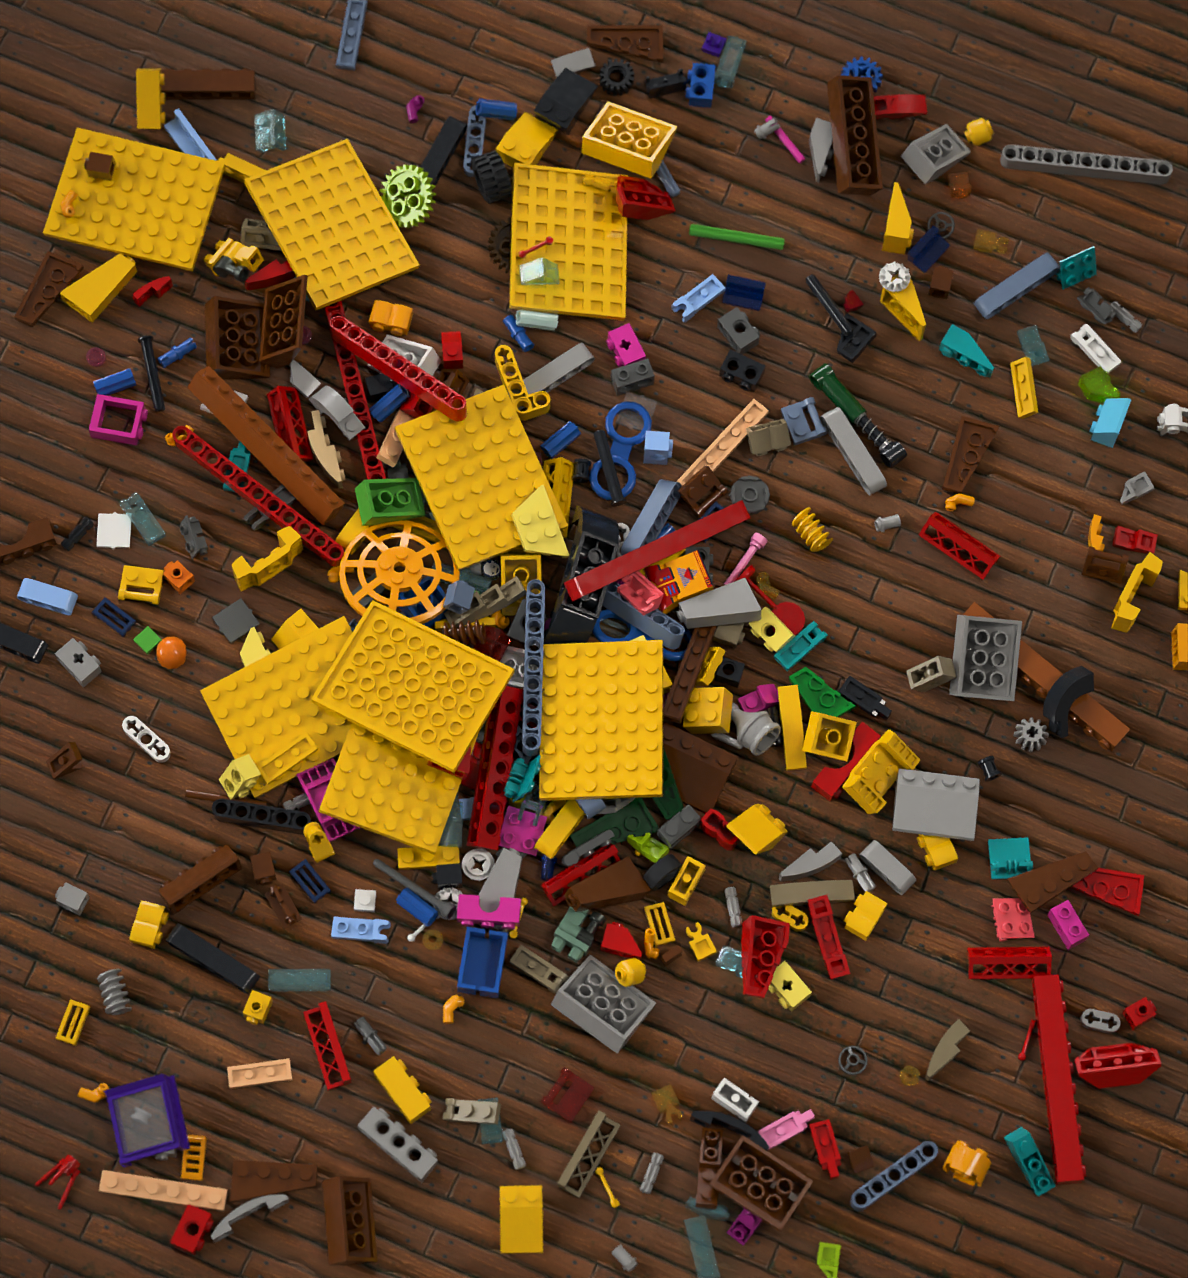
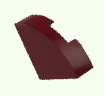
M854 290L849 291L845 296L844 309L846 313L858 310L864 305Z

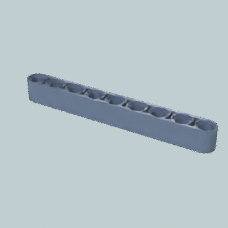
M537 579L531 580L527 585L525 611L522 751L530 757L537 755L540 750L545 585ZM536 588L540 590V593L533 594L531 590ZM536 607L540 612L533 613L530 609ZM536 626L539 628V631L532 632L529 628ZM535 645L539 650L531 651L529 647ZM534 664L538 666V669L531 670L528 666ZM533 683L536 684L538 688L532 690L528 687V685ZM535 703L538 707L530 709L527 704ZM534 722L537 727L529 728L526 724ZM532 741L536 744V747L530 748L526 743Z

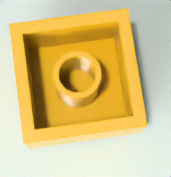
M725 687L694 688L684 713L683 727L691 734L729 733L733 694Z
M811 711L802 751L848 761L857 722Z

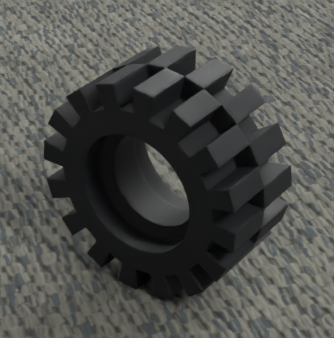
M617 58L614 59V62L608 60V64L604 63L603 68L600 70V85L604 91L607 90L609 95L613 92V96H616L617 93L622 96L623 92L627 94L634 84L633 67H629L628 62L624 64L623 59L620 62H617ZM614 72L622 73L624 80L618 83L610 80V75Z

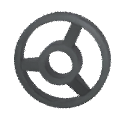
M945 212L933 214L928 221V231L937 239L948 238L955 228L954 219ZM937 215H947L952 223L948 224L945 220H940ZM933 218L937 221L935 235L930 229V223ZM941 222L945 224L943 229H939V223ZM948 227H952L948 235L938 237L940 232H944Z
M857 1046L844 1048L838 1058L841 1070L849 1075H857L863 1072L868 1061L864 1050ZM851 1049L859 1050L864 1055L865 1061L861 1060ZM848 1050L847 1065L843 1068L841 1055L844 1051ZM854 1056L856 1057L857 1062L851 1063L849 1061V1058ZM858 1063L864 1064V1067L858 1072L847 1071L850 1066H857Z

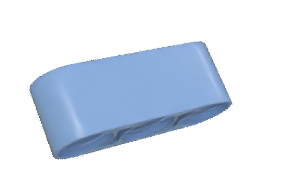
M24 578L17 598L28 604L61 614L71 615L78 595L66 589Z

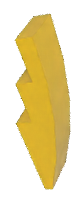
M798 685L777 687L786 771L806 769V753L802 751L804 733Z

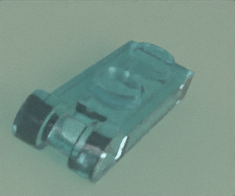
M137 492L132 493L128 499L124 498L119 501L122 510L126 512L148 546L166 536V533ZM136 504L137 507L132 509L131 505Z

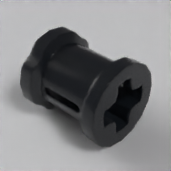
M582 458L575 459V475L572 476V480L577 483H588L590 481L588 472L591 461Z
M988 756L977 762L984 772L986 782L1002 775L1001 771H998L994 756Z

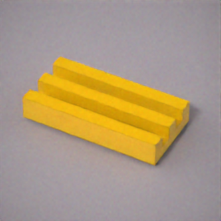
M661 902L644 907L649 927L655 930L650 910H653L662 940H658L655 930V947L675 942L665 903ZM661 907L669 938L665 936L657 908Z
M70 999L56 1035V1040L76 1046L91 1007ZM73 1006H77L72 1021L70 1023L69 1029L67 1031L66 1037H64L62 1035L67 1025ZM81 1008H83L84 1010L81 1015L75 1034L73 1036V1039H70L76 1021L78 1019L79 1013L81 1011Z

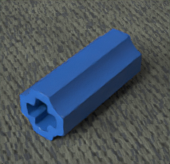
M479 98L476 103V115L514 120L517 116V104Z
M130 368L93 381L97 394L106 396L136 386Z
M397 384L370 408V413L379 422H383L410 398L408 391L400 384Z
M569 421L541 444L540 448L548 458L553 459L577 439L581 432L574 423Z
M408 888L403 889L396 899L397 904L427 927L432 925L439 915L436 909Z

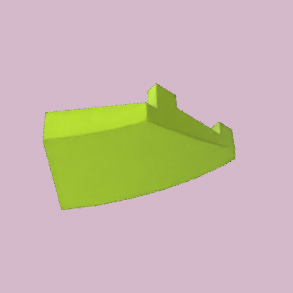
M645 833V836L634 837L629 835L627 837L630 845L654 863L669 853V846L654 838H650V833Z
M819 1242L817 1264L827 1278H837L841 1245Z

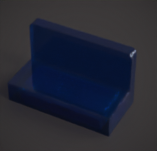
M933 225L908 252L907 259L923 273H926L950 247V244L939 235V229Z
M728 274L722 302L760 311L766 283Z

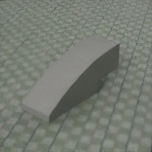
M832 841L817 854L810 848L779 874L778 879L780 881H790L816 874L841 859L842 853Z

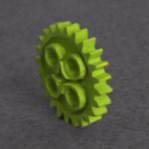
M406 164L403 167L397 166V170H391L392 176L386 175L388 181L382 182L385 188L379 190L383 193L381 198L398 227H417L418 222L424 223L423 217H430L427 213L428 210L433 211L430 205L436 203V201L432 200V197L436 195V193L432 192L435 185H430L433 179L427 177L428 172H424L423 168Z

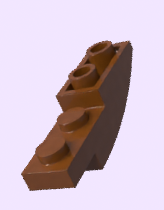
M702 1127L696 1208L715 1210L717 1208L718 1191L709 1186L721 1165L722 1129Z

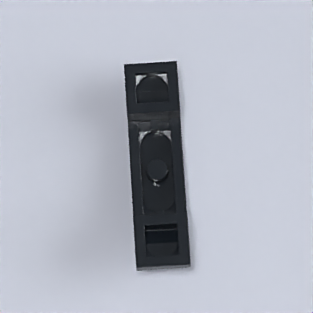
M714 1111L692 1112L689 1121L709 1128L713 1122L741 1136H745L766 1151L769 1149L767 1142L756 1130L735 1117Z

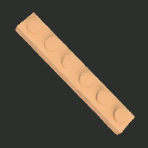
M753 399L677 482L683 486L705 465L709 466L714 472L747 437L746 428L758 425L769 413V410Z
M106 1170L102 1171L99 1192L185 1206L191 1204L197 1208L223 1212L228 1193L227 1189Z

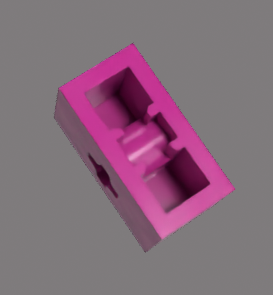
M630 323L608 332L606 343L609 350L614 351L616 355L614 359L618 367L646 359V355Z
M1069 900L1050 909L1047 916L1068 950L1086 941L1089 934Z

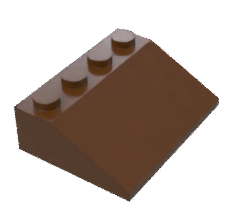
M302 275L265 289L260 362L280 368L290 364L302 349L307 275Z
M213 296L205 304L206 367L210 366L222 379H260L270 377V365L259 361L264 304Z
M664 722L663 745L682 802L701 812L707 813L710 809H714L736 765L738 756Z
M742 1135L709 1186L781 1232L808 1192L813 1181Z

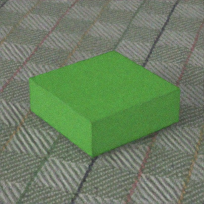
M149 626L133 639L147 655L162 641Z

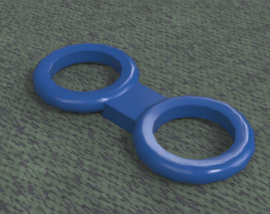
M627 401L616 404L611 408L605 420L607 434L613 440L610 450L613 462L623 467L628 475V482L621 489L624 498L632 492L636 484L635 470L628 462L632 446L640 444L645 440L646 431H651L652 425L649 412L642 405ZM633 410L642 417L644 427L637 436L631 438L623 437L613 427L615 416L622 411ZM600 459L593 465L590 471L589 482L592 490L599 497L605 500H612L610 492L604 490L597 480V475L600 469L603 468Z
M609 609L600 612L592 631L595 638L600 642L630 641L644 635L646 640H654ZM607 618L619 619L628 626L629 634L623 638L609 637L600 629V622ZM683 626L685 629L683 637L687 644H689L692 632ZM663 648V658L669 661H682L686 649L681 652H671Z

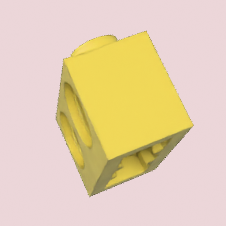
M248 754L232 760L219 778V781L230 800L236 797L241 799L246 797L250 793L249 790L257 784L256 781L261 773Z

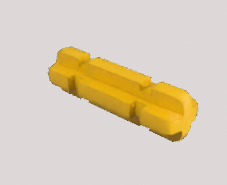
M586 173L584 176V184H593V187L606 191L609 189L611 190L610 192L616 194V181L611 182V180L597 175L594 177V174Z

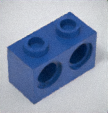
M693 63L692 70L688 69L687 81H691V86L686 88V98H689V106L711 108L716 65ZM698 75H703V76H705V77H704V78H699V77H697V76H698ZM701 92L703 93V95H697L695 93Z

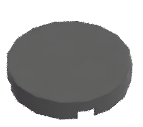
M744 476L738 479L733 484L730 493L731 503L734 504L743 500L749 515L758 514L763 511L768 505L770 496L768 486L755 476Z

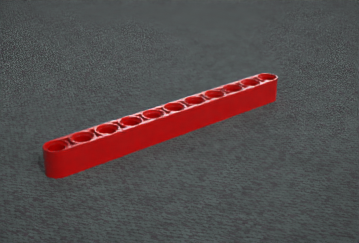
M341 300L336 302V306L328 305L324 307L330 334L331 319L336 316L345 317ZM332 339L348 404L353 410L356 408L364 409L360 413L353 412L363 425L369 427L367 430H363L356 435L366 478L386 479L382 461L376 458L379 448L355 354ZM343 355H350V356H351V357L348 358V359H342V358H341ZM349 372H353L355 374L352 377L346 376V374ZM352 390L359 391V393L356 395H353L350 392ZM367 443L373 445L371 448L363 447ZM371 461H375L378 463L376 466L372 467L368 465V463Z
M178 426L174 429L172 436L177 448L280 527L290 526L301 536L302 544L333 567L340 566L344 555L343 547L190 429L185 426ZM180 435L187 436L185 440L177 439ZM197 446L202 447V450L199 452L192 451ZM211 458L217 459V462L214 464L208 463ZM226 470L233 471L232 474L228 476L223 474ZM240 482H248L246 487L238 486ZM257 493L263 494V497L261 499H255L254 495ZM272 505L279 506L275 511L269 510ZM287 517L294 518L290 523L284 521ZM304 528L310 530L309 533L305 535L300 534L299 532ZM319 540H323L325 542L323 546L315 545V543ZM338 552L341 555L338 558H332L331 554Z
M743 500L570 579L564 585L571 600L575 601L740 524L751 517Z

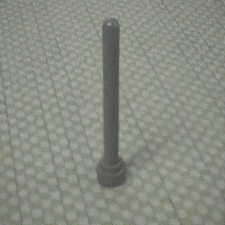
M375 859L373 861L375 867L437 907L441 916L448 920L454 915L457 909L455 904L450 901H441L381 860Z

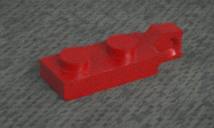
M830 1119L809 1124L822 1170L827 1169L830 1180L837 1179L839 1176L837 1167L841 1166V1157Z

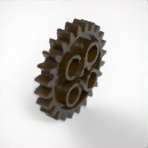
M508 217L507 223L501 220L500 226L495 225L488 240V250L491 251L489 257H495L493 264L500 263L498 269L500 270L505 267L506 274L510 271L512 219ZM503 248H508L510 251L506 252Z

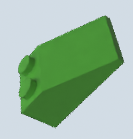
M417 478L363 480L355 488L362 526L408 520L426 515Z

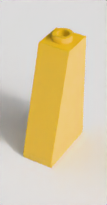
M121 253L62 290L60 293L62 301L93 323L137 273L136 262L129 256L125 257Z

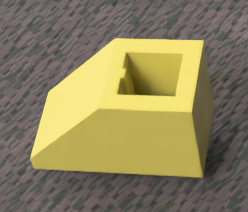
M255 627L250 628L240 652L244 667L271 654L269 649H264L262 643H265L262 633L257 632Z

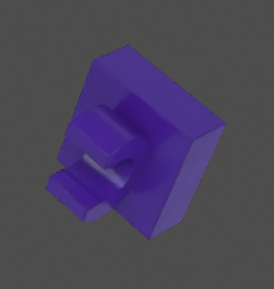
M709 32L702 46V52L719 58L725 46L726 38Z

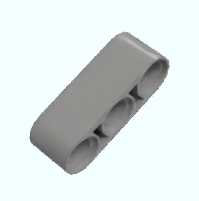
M873 840L859 854L860 858L900 895H903L916 882L915 876L876 840Z

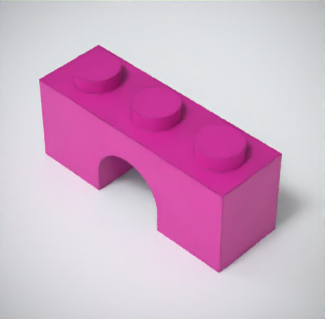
M459 894L457 922L461 923L462 926L482 924V927L494 928V925H502L504 929H515V926L519 927L521 898L500 897V904L497 910L489 913L480 908L479 895Z

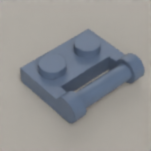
M813 397L783 407L780 410L783 419L787 422L788 432L794 446L822 437L828 433L826 427H823ZM803 409H808L816 430H810L802 411Z

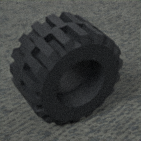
M494 150L473 158L472 169L484 200L491 204L511 197L512 186L501 156Z

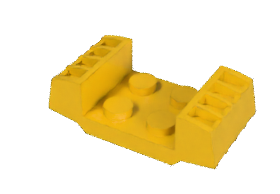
M288 526L279 530L277 536L280 547L275 548L265 559L257 560L253 567L249 566L243 556H240L233 562V574L240 591L252 586H261L292 565L293 559L303 551L301 536L293 528Z
M1149 552L1142 563L1136 564L1113 610L1115 618L1112 629L1125 633L1131 629L1141 610L1130 604L1141 582L1151 587L1154 585L1162 568L1163 561L1151 552Z
M888 729L870 747L850 772V776L842 788L867 814L878 813L887 803L882 797L896 781L899 768L913 770L920 759L893 731Z

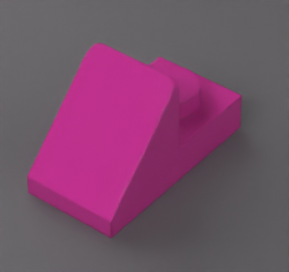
M774 684L759 685L756 691L738 698V703L742 711L745 712L764 711L769 707L779 704L778 692Z

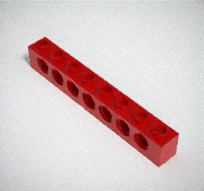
M506 686L487 717L466 846L484 850H498L501 841V827L504 822V808L507 803L504 788L508 777H510L509 774L513 763L514 746L517 741V727L520 722L519 714L523 702V689Z

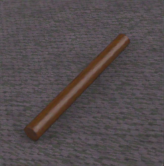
M186 789L185 793L187 798L206 801L230 800L227 795ZM239 797L232 799L233 801L267 806L265 801L246 798L239 799Z

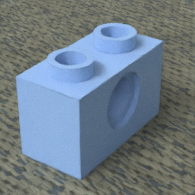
M646 431L644 463L667 465L668 458H672L673 439H669L670 432Z

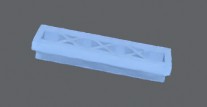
M179 108L175 110V119L165 124L164 128L181 152L217 161Z

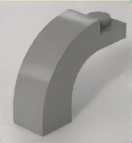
M324 386L309 398L313 406L319 410L320 415L322 413L327 414L348 440H351L365 429V426L354 414L352 407L333 388Z

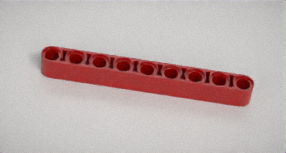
M336 316L331 319L330 329L334 341L453 421L460 422L467 417V404L463 396L345 317Z

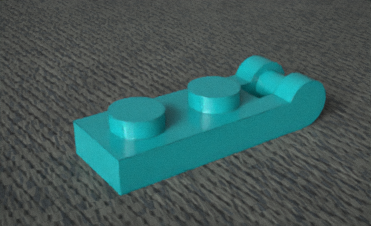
M815 621L811 622L774 655V659L787 672L828 637L825 631H821L818 628L819 625ZM813 633L816 637L812 639L809 634Z

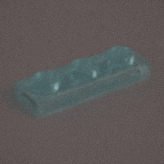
M268 969V991H331V969Z
M705 1215L684 1220L698 1278H720Z

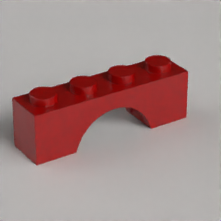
M861 722L854 732L851 744L852 760L841 768L824 767L813 780L811 788L829 802L834 797L837 799L844 791L842 786L849 778L850 772L870 747L881 738V735L864 722Z

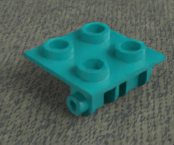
M1090 247L1060 261V270L1056 273V278L1061 280L1062 289L1097 275L1095 247Z
M540 755L528 764H525V760L517 758L514 761L509 774L511 777H508L504 788V795L506 797L512 798L513 796L512 802L523 798L526 793L532 791L535 784L533 781L534 775L539 772L541 767L539 763Z
M1029 837L988 839L991 879H1008L1033 869V861L1030 858Z

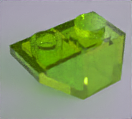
M1101 366L1079 378L1078 385L1087 400L1104 404L1106 399L1121 397L1119 390L1111 384L1109 374L1103 371Z

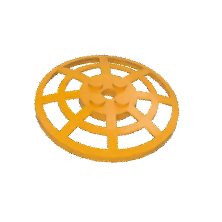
M401 520L373 525L357 535L347 546L341 559L339 579L345 599L359 615L363 616L367 610L359 601L368 594L377 602L388 605V608L396 611L397 607L411 606L421 602L427 612L410 617V619L424 624L436 618L446 609L443 607L445 597L435 607L428 598L437 588L440 579L454 583L459 580L460 571H458L452 558L454 574L442 572L441 560L436 551L443 548L448 549L440 533L421 523ZM404 526L402 533H390L379 538L373 533V531L385 527ZM413 527L426 531L440 541L431 545L423 538L411 534V529ZM365 536L371 541L361 553L359 560H347L353 546ZM401 538L400 546L388 548L383 543L385 540ZM409 539L420 543L425 548L415 552L408 548ZM375 546L381 552L377 561L365 560L368 553ZM431 554L435 561L436 570L425 568L422 558ZM397 566H402L405 568V570L399 573L396 572L394 568ZM346 568H357L358 579L362 589L355 595H352L347 585ZM363 568H375L376 578L370 583L366 582ZM423 575L434 578L431 585L425 591L419 586ZM382 585L391 591L390 599L379 595L374 589ZM412 589L416 594V597L398 600L399 592H406Z

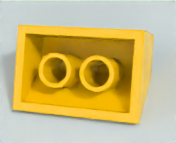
M299 609L283 623L271 641L278 649H281L319 628L302 609Z

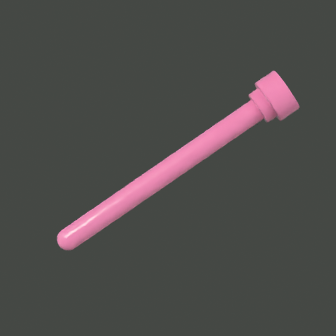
M756 532L750 539L751 546L724 583L725 585L734 582L755 552L764 548L768 542L764 536Z

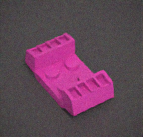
M334 758L296 774L303 792L306 793L329 842L361 828L318 812L336 766Z

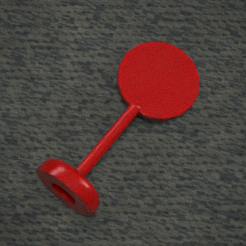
M750 565L735 581L746 578L749 586L773 608L772 612L794 635L800 633L805 623L802 609L792 602H782L776 605L750 580L756 571Z

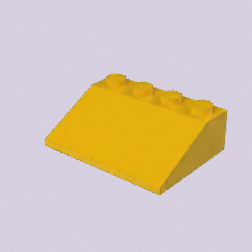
M607 102L583 135L582 154L651 179L660 167L677 130V126Z

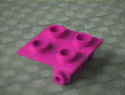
M508 806L501 829L499 846L513 848L517 851L536 856L538 850L534 846L545 830L547 817Z

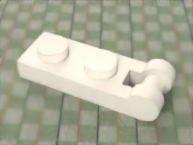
M1084 324L1080 327V331L1070 335L1071 340L1087 354L1105 375L1121 364L1122 361L1088 324ZM1087 336L1089 339L1085 341L1083 337Z

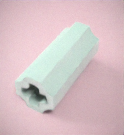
M520 309L516 313L517 326L554 331L557 328L558 315L555 313Z

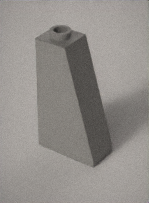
M746 578L679 602L677 616L681 623L684 622L686 628L690 629L761 620V608Z
M503 848L479 893L480 908L483 911L490 913L497 910L500 904V897L515 898L522 866V857L519 856L520 852L517 850ZM494 925V929L500 932H508V929L502 928V925Z

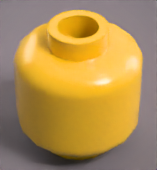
M984 118L969 122L967 124L968 131L964 132L968 143L972 141L975 146L989 142L992 139L991 135L994 134L989 120L985 121Z
M637 958L620 961L615 969L616 979L624 987L640 984L646 975L645 965Z

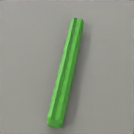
M691 224L689 234L693 236L780 250L784 248L785 242L783 238Z

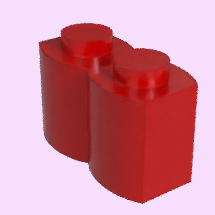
M710 809L701 819L700 827L703 832L712 838H716L718 844L724 849L732 851L741 841L726 827L730 822H727L724 816L717 810Z

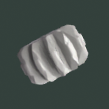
M1030 717L1029 722L1022 719L1021 724L1016 725L1017 731L1014 732V737L1018 739L1015 743H1022V750L1028 747L1029 752H1032L1033 748L1039 751L1041 745L1047 743L1045 738H1048L1049 733L1044 732L1047 728L1046 725L1040 726L1041 720H1037L1035 723L1034 719ZM1028 732H1032V735H1034V737H1029L1030 734L1027 735Z

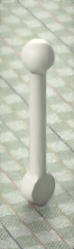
M423 924L413 934H409L407 936L408 941L413 942L426 925Z

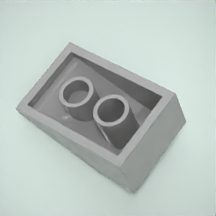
M945 124L911 142L901 157L926 185L969 155L971 151L954 131Z

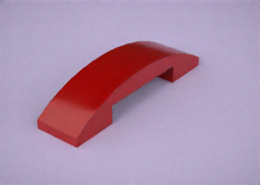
M828 895L807 900L817 942L830 979L851 974L835 927Z

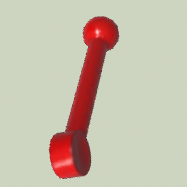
M548 236L545 241L525 251L521 250L519 257L524 258L526 254L546 244L551 245L553 238Z
M1032 1019L1022 1051L1018 1055L1020 1061L1026 1059V1049L1035 1025V1020Z

